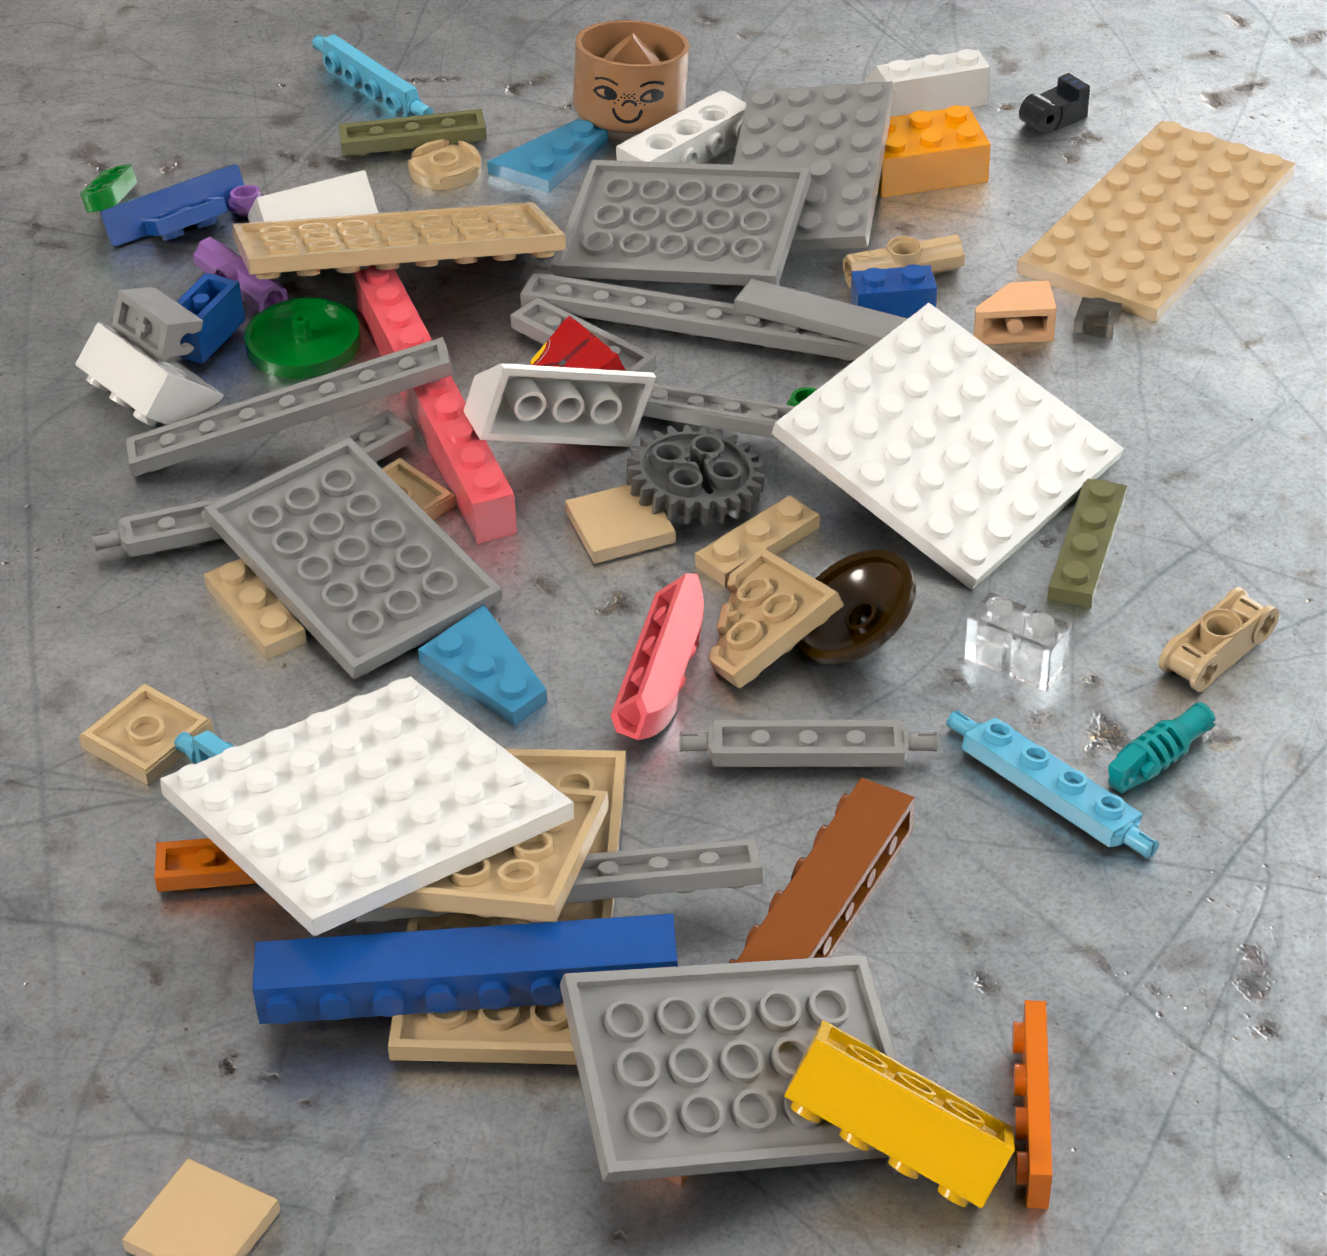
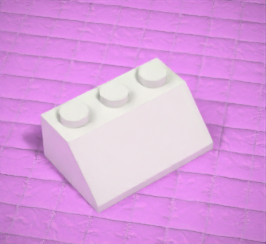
M963 49L958 51V53L945 55L931 54L920 59L894 60L888 64L876 65L865 78V83L893 81L895 95L891 117L911 114L919 110L934 111L947 109L954 105L976 107L988 105L990 66L979 49Z
M362 170L257 197L247 217L249 223L375 214L379 212L366 171Z
M97 322L75 363L76 366L88 374L87 382L101 390H110L109 398L123 407L134 408L133 416L155 427L157 422L169 425L194 417L220 403L224 396L172 357H168L167 361L160 362L114 328Z

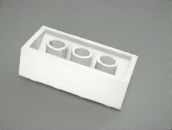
M500 363L474 376L463 411L480 440L631 447L656 376L651 372Z

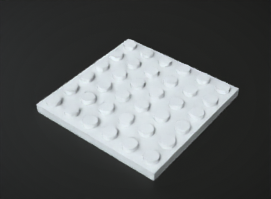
M927 303L775 422L771 433L970 590L977 587L1080 494L1083 482L1088 478L1096 480L1119 460L1124 450L1123 447L930 303Z
M412 677L395 680L386 687L366 695L353 697L348 702L337 707L311 714L305 720L283 729L272 730L261 738L241 746L230 747L219 755L197 764L186 765L179 771L160 778L162 795L314 937L574 819V802Z

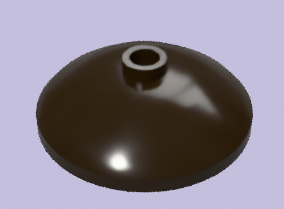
M886 550L862 551L837 561L815 579L838 592L844 606L831 615L824 624L816 627L796 644L808 658L823 664L852 662L877 651L897 634L910 614L917 588L912 569L902 557Z

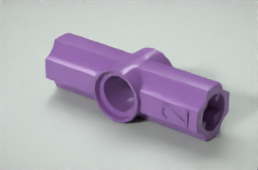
M209 237L199 242L197 250L193 253L195 266L205 273L239 281L242 300L258 312L288 300L286 288L273 279H258L256 274L250 275L242 257L220 241H215Z

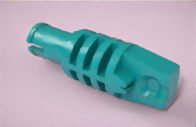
M1196 702L1173 720H1160L1135 740H1132L1108 765L1109 786L1120 793H1125L1146 780L1154 779L1168 767L1183 758L1188 753L1192 741L1215 727L1216 724L1213 722L1216 721L1212 710L1206 704Z

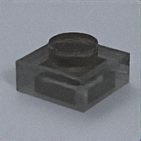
M1083 297L1074 318L1073 332L1113 339L1121 317L1122 303L1108 301L1104 298Z

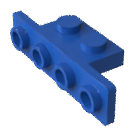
M232 164L102 210L100 215L112 246H119L147 235L162 236L163 240H170L185 234L183 228L196 224L197 228H203L217 223V216L228 212V200L231 198L230 192L234 188L245 184L239 166Z

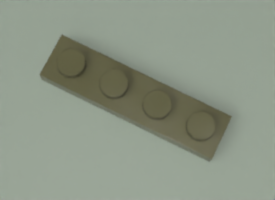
M482 109L339 124L343 156H365L369 153L383 151L401 152L405 149L417 148L427 142L439 139L449 140V144H455L458 141L473 144L476 141L487 140Z
M1090 478L1083 482L1048 586L1047 600L1092 608L1125 504L1128 485Z

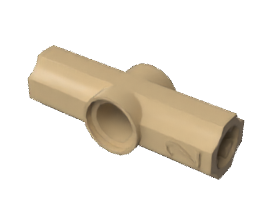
M957 234L923 241L910 236H898L889 240L886 248L846 255L843 258V271L846 283L851 290L852 271H863L869 268H899L915 264L920 266L930 265L933 274L960 269L964 266L965 254L962 248V241Z

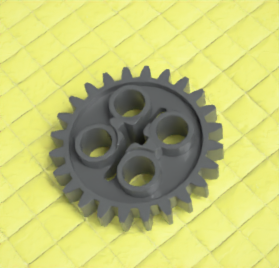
M688 424L684 425L683 432H678L672 426H668L666 435L654 430L652 432V439L641 437L640 446H632L631 455H628L626 484L631 485L630 494L632 496H640L639 504L641 506L653 504V514L664 510L667 511V520L671 521L677 515L683 516L685 524H689L692 518H699L703 525H707L708 518L714 517L719 523H724L725 514L738 519L740 517V509L750 512L752 510V502L759 503L760 493L763 492L765 465L759 462V453H750L751 445L749 443L737 445V435L724 438L722 437V429H718L713 434L707 433V428L704 425L699 428L698 432L692 431Z

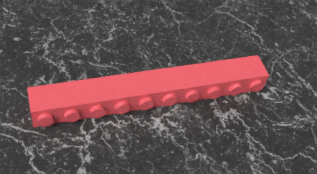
M371 265L366 269L353 272L358 311L381 356L432 341L395 269L379 270L375 268V265ZM452 376L400 392L449 491L456 496V505L475 543L480 544L517 534L514 492L486 440L479 439L463 411L466 402Z

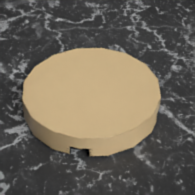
M445 139L427 142L417 147L411 153L412 159L408 161L409 175L413 182L433 190H452L464 187L476 180L481 174L482 166L481 155L476 147L464 141H458V145L449 144V140Z

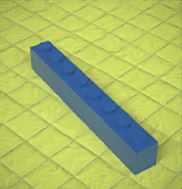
M673 914L255 942L252 990L259 1024H287L300 1021L341 1020L344 1018L373 1016L391 1017L402 1014L446 1013L460 1010L562 1004L563 998L560 982L566 973L678 967Z

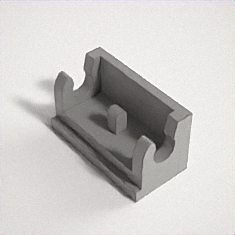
M153 286L118 290L111 327L154 358L163 362L167 361L168 357L187 355L194 350V346L185 342L180 344V341L187 333L194 334L201 331L203 320Z

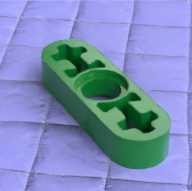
M131 164L119 165L104 170L80 193L87 213L111 208L117 205L137 184Z

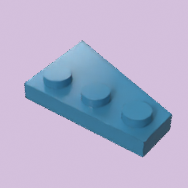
M576 119L487 161L488 174L550 193L608 142V130L593 126L587 120Z
M484 604L418 649L419 662L513 726L547 703L546 688Z

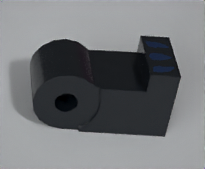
M1066 73L1058 77L1056 87L1041 94L1032 93L1028 95L1020 106L1019 118L1022 122L1031 125L1042 134L1058 131L1088 117L1090 85L1072 74Z

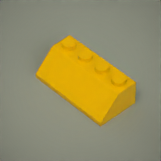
M822 1020L784 1094V1097L793 1101L790 1106L791 1109L803 1118L814 1123H820L822 1118L841 1129L840 1137L849 1144L863 1151H868L871 1146L890 1156L888 1163L894 1169L913 1179H917L920 1174L939 1184L937 1191L943 1197L962 1207H967L968 1203L971 1202L982 1209L1015 1151L1014 1127L825 1020Z

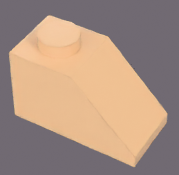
M1011 282L1005 285L975 308L974 337L985 345L1054 341L1057 308L1050 282Z

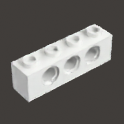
M720 90L616 146L617 161L704 164L737 145L746 102Z

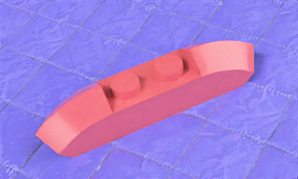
M686 573L655 593L610 715L617 733L642 740L658 734L672 720L677 710L679 690L686 680L684 673L688 661L693 657L701 638L704 601L697 573Z

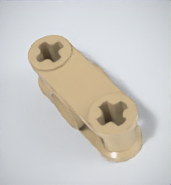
M1236 587L1222 601L1205 612L1201 618L1181 634L1174 636L1166 644L1159 658V668L1166 673H1177L1190 681L1192 689L1197 692H1203L1217 677L1228 668L1234 666L1240 658L1271 635L1278 623L1279 610L1272 605L1265 607L1248 597V592L1245 589Z

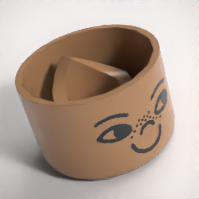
M607 21L584 28L578 33L575 41L573 104L576 112L583 120L591 122L593 126L627 134H640L681 112L686 106L690 48L688 40L674 29L644 21Z

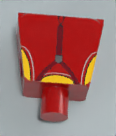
M570 315L530 361V365L626 371L618 354Z

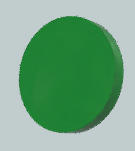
M299 298L274 304L259 312L249 322L244 334L247 356L250 362L264 373L288 379L313 378L331 373L351 361L361 345L360 326L356 315L340 303L320 298Z

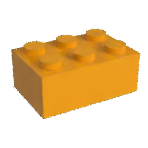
M954 105L947 109L934 111L919 110L911 114L892 116L890 118L878 193L881 198L988 182L991 144L970 107Z

